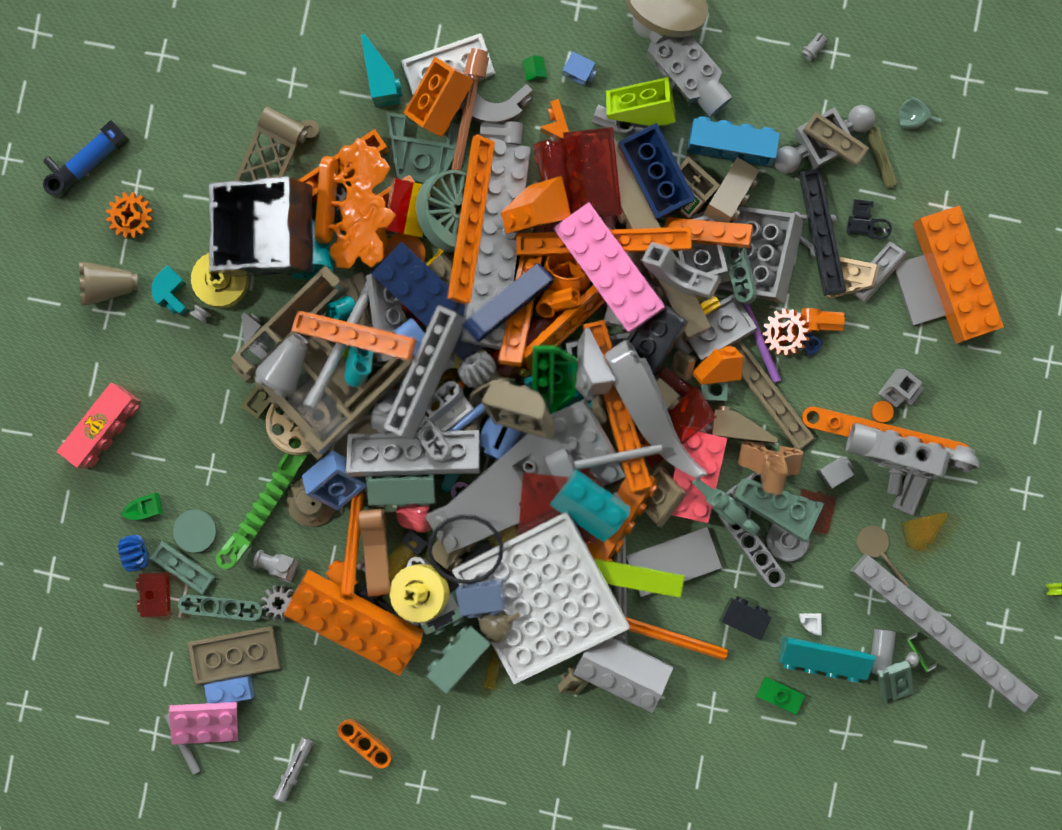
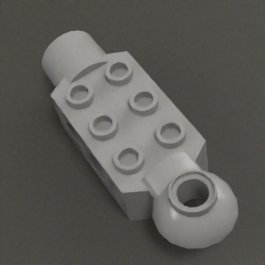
M633 17V28L636 33L643 38L651 40L646 57L664 78L669 77L672 88L687 105L698 103L707 115L712 117L732 100L733 97L719 82L722 71L691 35L687 37L661 35L646 28Z
M856 422L850 430L846 444V452L862 456L869 462L930 480L943 478L944 474H946L948 463H951V468L963 472H971V469H980L979 461L975 456L976 450L957 445L954 450L929 442L927 445L920 443V439L907 436V438H903L896 431L886 430V432H881L879 429ZM895 447L898 448L899 454L895 452ZM916 453L920 456V461L917 459Z

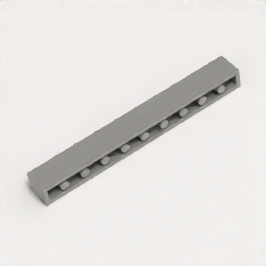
M862 555L850 570L852 574L1017 710L1025 713L1038 697L1034 691L869 555Z

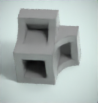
M896 369L878 395L897 408L903 401L907 405H912L924 388L921 386L922 382L906 369Z

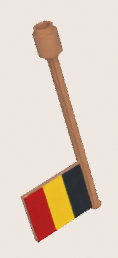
M471 48V53H468L464 74L474 81L465 98L452 170L461 171L478 82H480L481 78L486 77L489 57H487L488 51ZM393 178L387 208L391 209L396 216L387 228L383 227V230L427 238L419 225L416 213L417 195L423 184ZM429 193V197L436 199ZM428 205V210H440L439 208ZM436 215L433 217L437 220L440 218V215Z

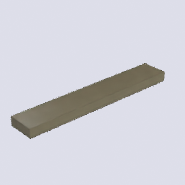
M740 340L731 345L743 355L741 378L793 447L801 450L813 441L815 437L743 342Z

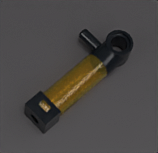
M413 530L408 532L388 557L391 584L396 574L407 567L408 561L413 557H417L428 545ZM367 583L357 593L358 596L365 597L369 602L393 613L394 609L382 599L384 595L368 596Z

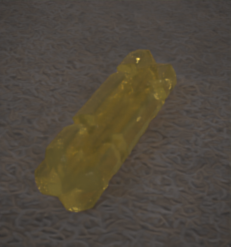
M493 647L492 658H490L486 674L487 678H485L484 687L490 690L495 689L496 678H498L501 660Z

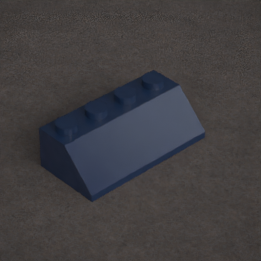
M657 123L618 142L657 222L676 214L695 201V197Z

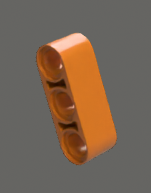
M348 718L339 725L338 735L372 765L383 769L390 764L393 757L392 751L356 720ZM345 724H350L354 727L352 735L344 733L343 726ZM360 739H369L371 747L368 749L362 748L360 746ZM377 753H386L388 761L384 763L379 762L376 758Z

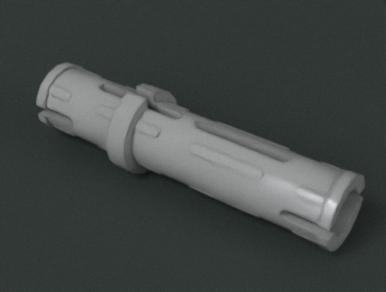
M305 737L301 738L285 774L281 775L280 785L273 796L276 800L286 803L293 785L296 786L298 782L296 779L314 745L313 741Z

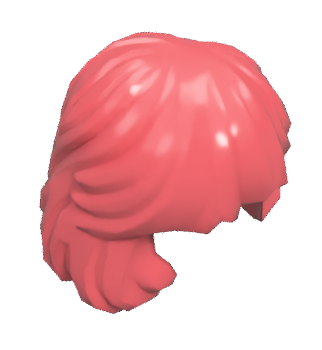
M397 505L396 517L400 526L420 533L430 531L431 526L426 519L430 510L429 505Z

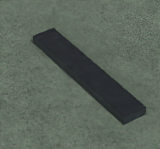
M821 169L801 171L798 175L823 294L828 296L845 293L847 290Z

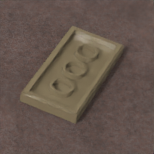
M274 625L187 642L195 685L281 669Z

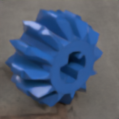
M129 535L119 540L118 554L120 555L122 566L127 572L140 571L148 566L147 547L140 535Z

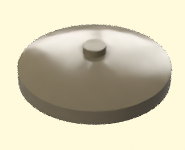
M625 0L628 10L638 22L656 33L670 37H687L697 33L703 27L708 16L706 0Z

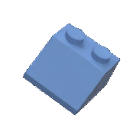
M333 450L302 475L306 494L336 510H339L367 487V481L362 476L347 477V458Z

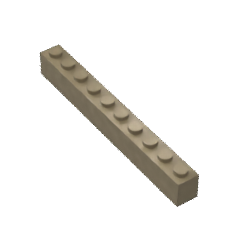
M615 137L592 146L588 160L591 166L597 169L599 173L597 174L598 180L602 186L605 185L608 191V200L611 205H615L620 223H624L626 229L660 228ZM636 252L640 261H642L646 252ZM646 268V275L650 281L653 280L658 298L662 299L664 304L689 321L679 338L682 337L683 341L687 342L708 332L711 325L697 298L667 285Z

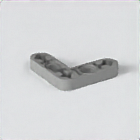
M453 381L445 383L434 392L426 409L430 416H427L426 413L424 414L416 432V436L431 457L440 463L447 462L451 458L452 448L434 422L463 397L462 387ZM451 389H454L455 394L451 396ZM439 401V409L434 412L431 411L432 404ZM429 431H434V438L426 441V434ZM437 444H438V446H440L441 448H443V450H442V451H443V454H442V455H439L440 452H439V450L435 447Z

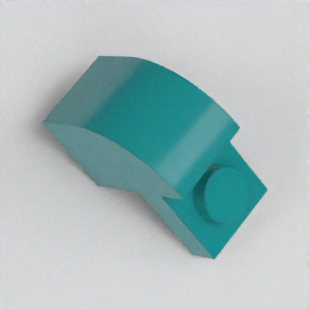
M167 265L153 280L151 288L153 299L161 307L168 302L166 307L174 315L178 312L183 316L189 311L175 296L186 282Z

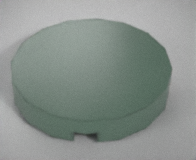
M188 510L175 521L173 527L174 539L178 546L185 551L192 553L202 552L209 548L216 539V523L205 511Z

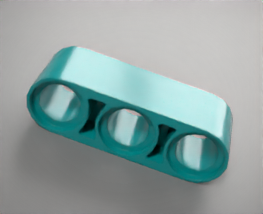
M348 346L344 377L350 386L360 387L371 372L373 352Z

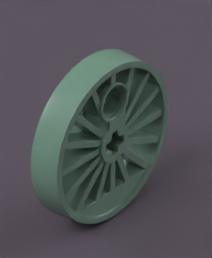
M458 170L444 171L428 178L421 186L416 200L417 218L423 233L432 244L449 253H455L465 189L464 184L466 183L467 173ZM429 193L436 199L429 197ZM428 205L439 208L440 210H428ZM436 215H440V218L437 220L433 217Z

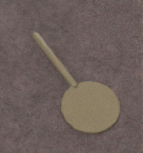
M878 526L863 528L857 536L859 551L863 555H869L871 558L882 556L899 580L908 588L909 584L885 554L889 545L887 533Z

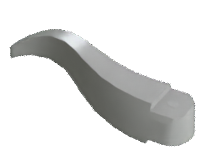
M624 340L606 353V359L614 372L616 379L614 385L645 439L651 446L661 444L662 453L659 454L676 468L695 478L700 479L706 476V470L690 456L679 440L647 360L645 358L640 359L635 348L628 340Z

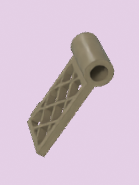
M267 106L260 115L258 127L234 181L242 182L243 174L248 171L251 172L254 181L258 180L254 169L263 166L268 178L284 177L298 144L303 143L308 135L306 126ZM261 133L269 137L271 145L261 148L259 142ZM284 144L290 147L287 156L280 158L276 145ZM272 147L276 160L267 162L263 150ZM259 152L263 164L253 167L250 159L251 155ZM278 162L280 168L279 175L272 177L268 164Z

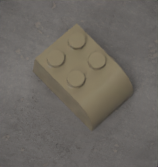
M492 380L482 400V404L492 422L552 440L555 433V423L542 397L528 387H517L507 381L499 382Z

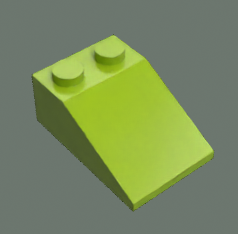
M669 77L606 91L608 119L647 126L655 123L658 126H666L676 122L674 95Z

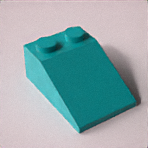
M362 34L361 40L368 81L375 108L400 104L399 97L403 96L400 79H395L394 72L368 37Z

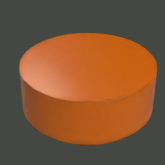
M879 401L871 408L872 418L879 423L887 422L893 417L894 409L887 401Z

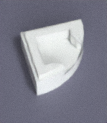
M821 613L799 614V620L808 632L822 636Z

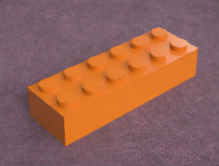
M960 205L922 217L912 223L942 302L955 344L1003 328L1001 317Z
M308 569L288 602L284 616L400 676L419 647L424 630L356 594L351 597L343 596L341 586Z

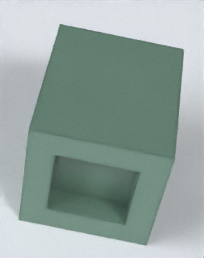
M728 381L700 384L699 401L726 402L727 397H731V385L728 384ZM712 385H718L721 388L719 396L711 394L710 387Z

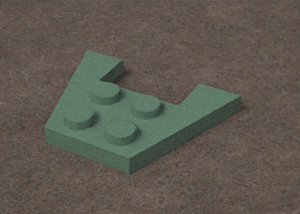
M386 112L397 179L402 180L410 175L415 183L423 184L431 176L449 170L454 159L460 124L450 123L446 143L405 137L408 116Z

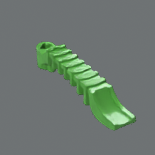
M296 438L290 447L294 449L299 448L301 441ZM284 454L278 464V471L272 473V480L270 483H266L267 488L263 493L259 494V500L252 505L253 509L250 513L246 514L247 518L245 521L240 523L238 532L233 533L217 554L216 562L219 567L233 569L237 566L245 552L251 547L255 537L259 535L258 532L262 526H265V522L272 515L274 508L278 506L281 497H284L285 491L291 486V482L296 478L309 454ZM231 553L230 559L232 562L224 564L223 556H229Z

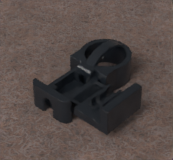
M854 199L852 212L854 219H852V216L848 218L846 234L850 235V232L869 234L868 238L876 240L888 238L892 232V226L888 220L871 218V221H869L870 217H872L869 214L870 207H873L874 201ZM877 222H885L889 228L873 227V225ZM873 231L884 232L888 234L884 237H878L873 233Z

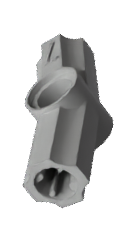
M601 105L597 106L591 121L595 125L616 132L621 137L631 136L649 127L628 122L630 128L623 130L619 127V123L622 121L608 119L607 109Z

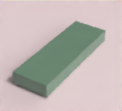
M165 541L160 542L149 558L201 595L206 593L216 578Z

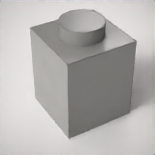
M843 456L817 470L828 489L834 488L854 475L852 472L854 468L848 459H844Z

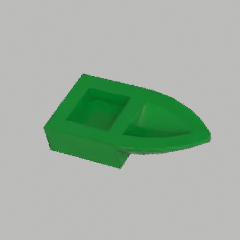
M152 493L131 501L123 509L121 516L129 520H146L164 514L159 493Z

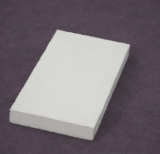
M480 33L401 60L412 94L414 95L434 57L464 73L468 53H471V48L487 51L482 34ZM490 57L485 78L495 75Z

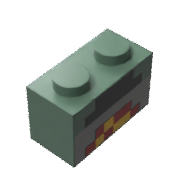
M456 590L449 593L447 606L440 615L428 621L420 622L426 635L432 632L434 635H437L446 630V625L452 623L455 626L465 620L464 616H460Z

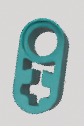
M350 296L335 300L327 305L325 317L347 322L356 304Z

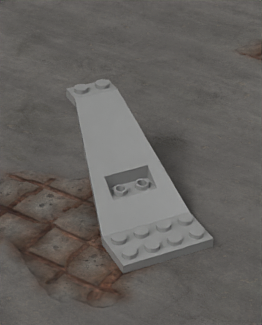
M586 399L550 414L555 423V433L552 440L527 434L449 504L428 513L426 519L433 531L447 518L462 514L476 515L487 520L499 532L554 508L550 503L560 490L547 465L545 456L563 448L568 449L573 461L616 453ZM621 461L578 470L601 487L625 477ZM459 519L449 522L437 533V537L448 554L494 533L487 525L476 520Z

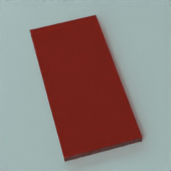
M697 387L680 399L671 411L668 409L673 427L682 444L717 418ZM660 454L645 456L651 467L656 466L664 459Z

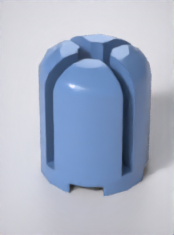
M488 415L480 433V448L484 450L485 456L497 461L526 436L527 433L508 428L497 450L495 447L504 430V426L494 424Z

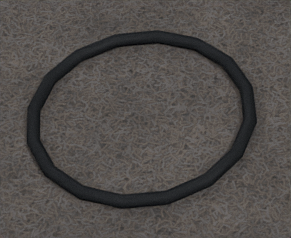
M460 514L447 518L434 529L428 543V556L433 568L443 578L454 583L473 584L487 579L497 570L503 559L504 545L499 532L489 521L476 515ZM459 519L476 520L487 525L495 534L499 544L498 559L493 568L485 575L471 580L456 579L445 574L436 564L432 554L433 540L438 531L449 522Z

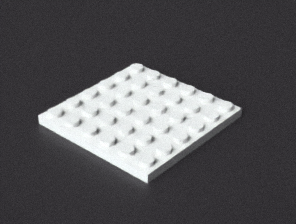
M567 512L503 543V559L497 570L487 579L480 581L502 579L507 605L501 613L508 617L517 612L521 615V617L513 621L512 629L505 641L502 643L491 642L513 684L630 628L574 521ZM499 546L453 568L452 572L456 579L471 580L485 575L493 568L498 559ZM488 612L480 613V616H477V618L480 619L481 616L487 614Z

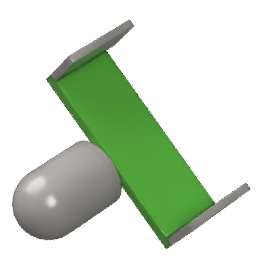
M918 632L907 638L914 652H909L905 661H908L912 668L916 667L920 661L927 673L936 668L937 663L929 667L927 666L912 641V638L918 635Z

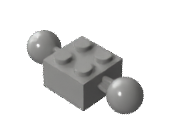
M858 105L851 109L848 119L845 121L841 119L835 107L821 114V116L848 134L852 131L867 132L875 123V113L866 105ZM805 123L794 132L800 146L796 148L791 146L781 147L777 150L776 159L773 163L779 172L789 174L799 168L801 159L805 157L809 159L814 170L840 156L803 132L807 125Z

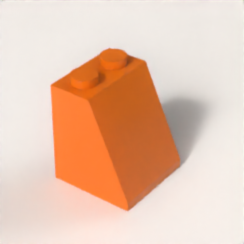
M562 176L528 186L501 212L506 234L562 222L571 215Z

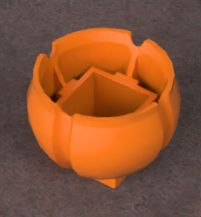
M549 255L547 257L544 268L554 278L553 283L548 287L549 290L556 292L573 287L577 288L579 293L582 294L589 287L591 280L573 255Z

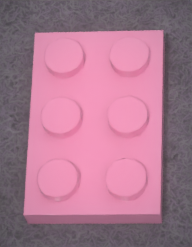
M237 702L173 705L169 707L172 744L238 741Z

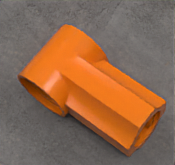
M573 287L556 292L546 290L536 306V311L541 317L551 318L555 312L579 306L581 303L580 293L577 288Z
M814 308L802 309L801 314L804 315L802 321L809 322L805 329H809L812 332H820V330L843 331L845 323L844 313L825 312Z

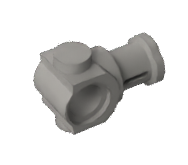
M394 389L389 390L381 398L382 401L375 404L373 410L372 429H377L382 434L392 432L383 427L398 396Z
M259 550L254 557L253 568L268 570L269 574L273 577L291 584L296 576L300 562L282 554L273 557L265 554L263 550Z

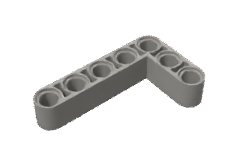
M754 472L747 476L746 479L753 481L756 475H761ZM740 482L725 493L733 498ZM715 512L763 581L771 587L781 586L784 583L785 574L757 534L755 536L750 535L741 527L738 530H733L731 525ZM748 535L754 539V544L750 548L745 547L743 544L744 538ZM760 553H763L767 559L766 563L762 566L756 562V557ZM772 571H776L779 574V580L776 583L769 581V574Z

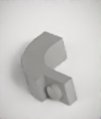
M526 84L514 96L503 103H490L476 92L471 120L479 124L481 122L504 124V122L515 121L522 116L520 106L525 107L532 100L533 90ZM466 96L464 97L459 108L462 112Z
M651 242L642 259L645 267L658 279L674 289L693 297L700 295L712 299L721 282L719 276L686 265L674 255L670 247Z

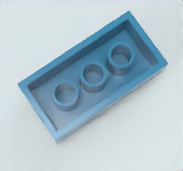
M698 117V119L694 118L691 125L686 153L735 161L738 157L746 163L770 167L776 159L780 133L775 132V129L767 127L760 130L754 129V126L750 124L736 126L726 120L713 122L708 117Z

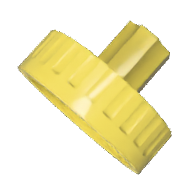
M207 253L193 267L191 284L197 297L207 305L215 308H228L240 302L245 296L249 287V276L233 277L209 271V253ZM215 274L221 277L219 281L213 277Z
M416 564L408 566L396 574L390 586L391 603L398 615L410 622L418 623L433 619L440 615L447 606L449 600L447 580L431 565Z

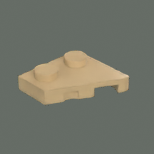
M839 257L847 291L842 294L828 295L827 297L835 298L874 287L880 266Z

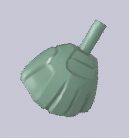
M916 97L906 100L900 107L898 115L900 127L904 129H917L927 124L928 121L941 124L942 119L931 116L929 108Z

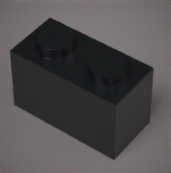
M739 596L736 599L730 597L719 621L761 641L772 618L767 615L768 610L758 605L754 609L748 606L749 601Z

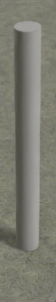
M661 444L574 461L575 469L579 470L662 453Z

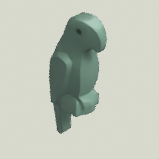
M699 478L694 479L692 484L705 496L707 503L732 526L735 524L740 526L746 533L753 536L759 532L760 527L745 514L746 509L725 492L717 488L712 489Z

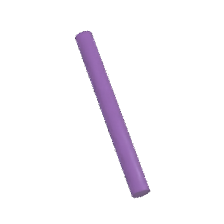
M741 303L757 327V331L753 333V336L772 382L780 381L781 378L769 349L764 342V337L750 304Z

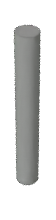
M167 714L164 718L170 728V714ZM178 744L192 774L201 771L188 744Z

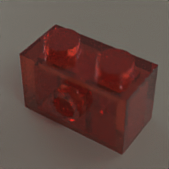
M140 573L139 578L136 579V589L140 591V600H137V612L140 613V617L171 615L170 573Z

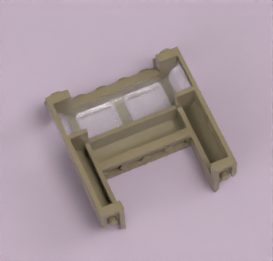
M324 266L231 357L235 362L231 367L245 382L252 384L257 376V367L287 337H291L292 333H295L291 330L297 310L322 316L327 310V305L340 299L350 288L331 269ZM299 334L308 343L295 392L287 394L286 397H281L269 386H262L257 382L254 384L261 392L266 391L270 395L268 399L276 408L280 406L284 410L283 416L290 423L295 422L299 427L297 431L307 440L303 445L318 460L408 373L414 360L413 356L411 361L393 357L368 382L365 380L360 387H352L345 381L346 359L341 356L316 410L310 411L303 404L311 388L314 387L334 346L327 340Z

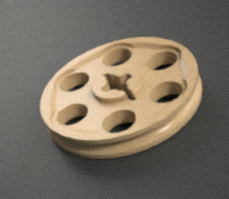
M297 391L287 394L286 397L291 398ZM320 400L315 411L297 406L298 410L305 415L319 432L325 431L331 425L330 412L322 400ZM271 404L266 415V431L274 446L291 455L310 454L311 452L303 445L307 440L297 431L299 427L294 428L295 422L290 423L283 415L277 414L275 411L276 407ZM321 411L324 413L325 418L322 421H316L313 418V413ZM280 425L284 428V433L275 435L272 432V428ZM293 438L301 441V446L297 449L289 446V441Z

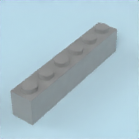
M437 306L383 428L413 440L460 336L466 318L446 308Z

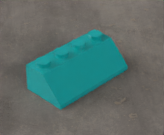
M783 636L778 662L782 663L783 668L796 670V667L805 668L804 672L817 674L818 671L826 672L827 677L839 679V675L848 676V681L860 683L861 679H868L876 656L866 652Z

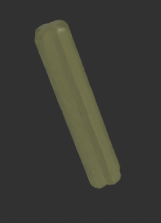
M872 127L867 131V135L885 188L895 187L897 180L878 127Z

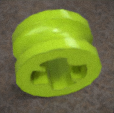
M1062 583L1045 584L1049 589L1046 592L1047 595H1062Z

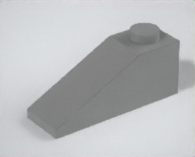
M585 328L578 341V386L582 389L585 397L606 394L610 391L616 379L590 329Z

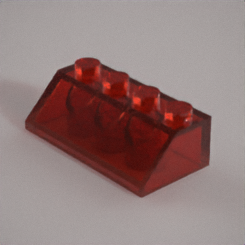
M613 127L563 132L572 214L587 203H590L599 217L621 215L622 209Z

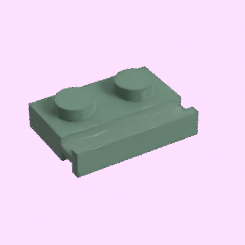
M908 661L895 663L892 666L886 667L887 670L883 672L881 670L877 671L881 698L884 703H887V700L891 698L896 700L914 694L911 667Z

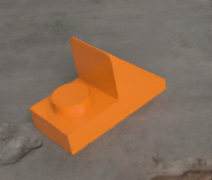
M559 99L550 101L551 108L548 109L550 120H555V122L541 126L540 131L565 145L571 144V137Z

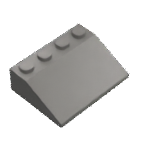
M738 206L737 209L740 213L732 223L750 224L753 226L750 248H746L757 292L756 298L785 303L804 220L795 213ZM735 249L732 252L731 257L733 260L740 257V249ZM745 269L737 271L736 278L738 280L744 278L746 274ZM731 281L720 283L717 287L719 290L734 293ZM744 287L745 294L743 295L747 296L750 292Z

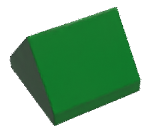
M532 55L522 60L526 82L547 78L543 56Z

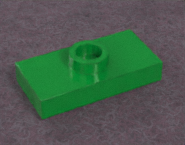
M764 677L756 697L797 715L805 695L768 677Z

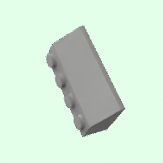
M611 637L583 651L576 665L574 675L653 713L668 682L673 666Z

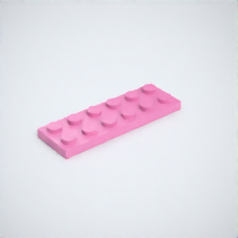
M587 203L553 228L628 333H631L665 309L663 303L590 203Z

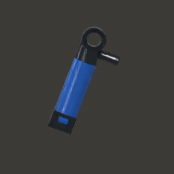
M110 120L100 129L102 132L61 168L51 157H46L43 162L54 174H49L45 177L43 181L44 190L54 198H64L69 193L71 187L116 148L120 149L130 139ZM55 182H60V188L56 191H53V184Z

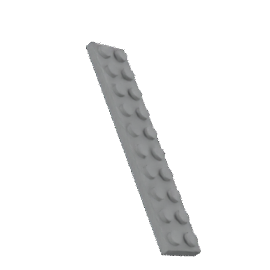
M491 137L489 139L495 141L471 303H467L465 306L464 318L466 320L514 282L517 233H520V231L506 234L501 212L525 190L530 147L505 143L503 140ZM507 321L481 342H477L463 328L461 341L501 350Z

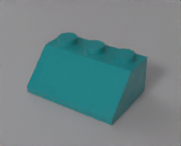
M575 469L550 503L552 507L562 514L567 512L575 523L602 542H605L616 533L630 515V507L577 469Z

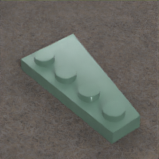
M746 478L741 480L733 497L736 501L802 542L808 540L824 506V503L789 494L787 491H783L782 494L768 493L764 491L761 483Z

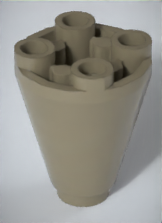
M79 262V275H84L80 277V291H85L80 293L81 305H92L130 294L132 291H138L137 273L132 274L131 271L91 262Z

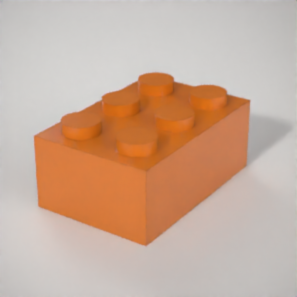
M434 57L403 113L421 127L442 137L445 131L448 130L450 122L459 110L464 97L470 91L474 80L455 67Z

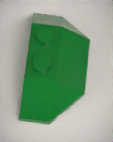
M533 346L532 391L542 397L549 413L552 414L563 408L576 395L577 358L556 346Z

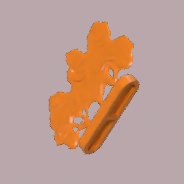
M357 138L353 145L343 146L339 151L340 160L345 166L339 175L338 162L335 157L324 156L320 162L315 239L318 243L327 244L332 240L333 231H335L338 236L337 242L330 248L329 254L336 261L337 268H351L357 257H361V260L369 267H373L376 263L382 261L384 257L383 242L379 239L376 231L378 228H387L396 216L391 209L385 207L383 198L381 196H374L372 191L376 185L384 181L390 166L385 159L380 157V153L375 147H367L364 140ZM351 162L352 165L347 167V163ZM354 169L355 175L345 179L344 176L348 174L346 172ZM346 182H350L351 186H347ZM337 183H343L347 189V197L343 202L336 201ZM335 207H339L343 219L342 222L334 225ZM340 230L346 231V235H342Z

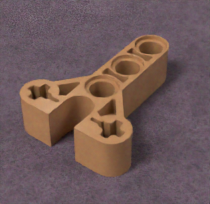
M743 441L738 464L761 475L764 491L772 494H782L786 476L800 474L804 452L799 449L783 446L779 447V452L767 450L764 443Z
M385 509L359 511L368 596L390 595L391 583L387 549Z

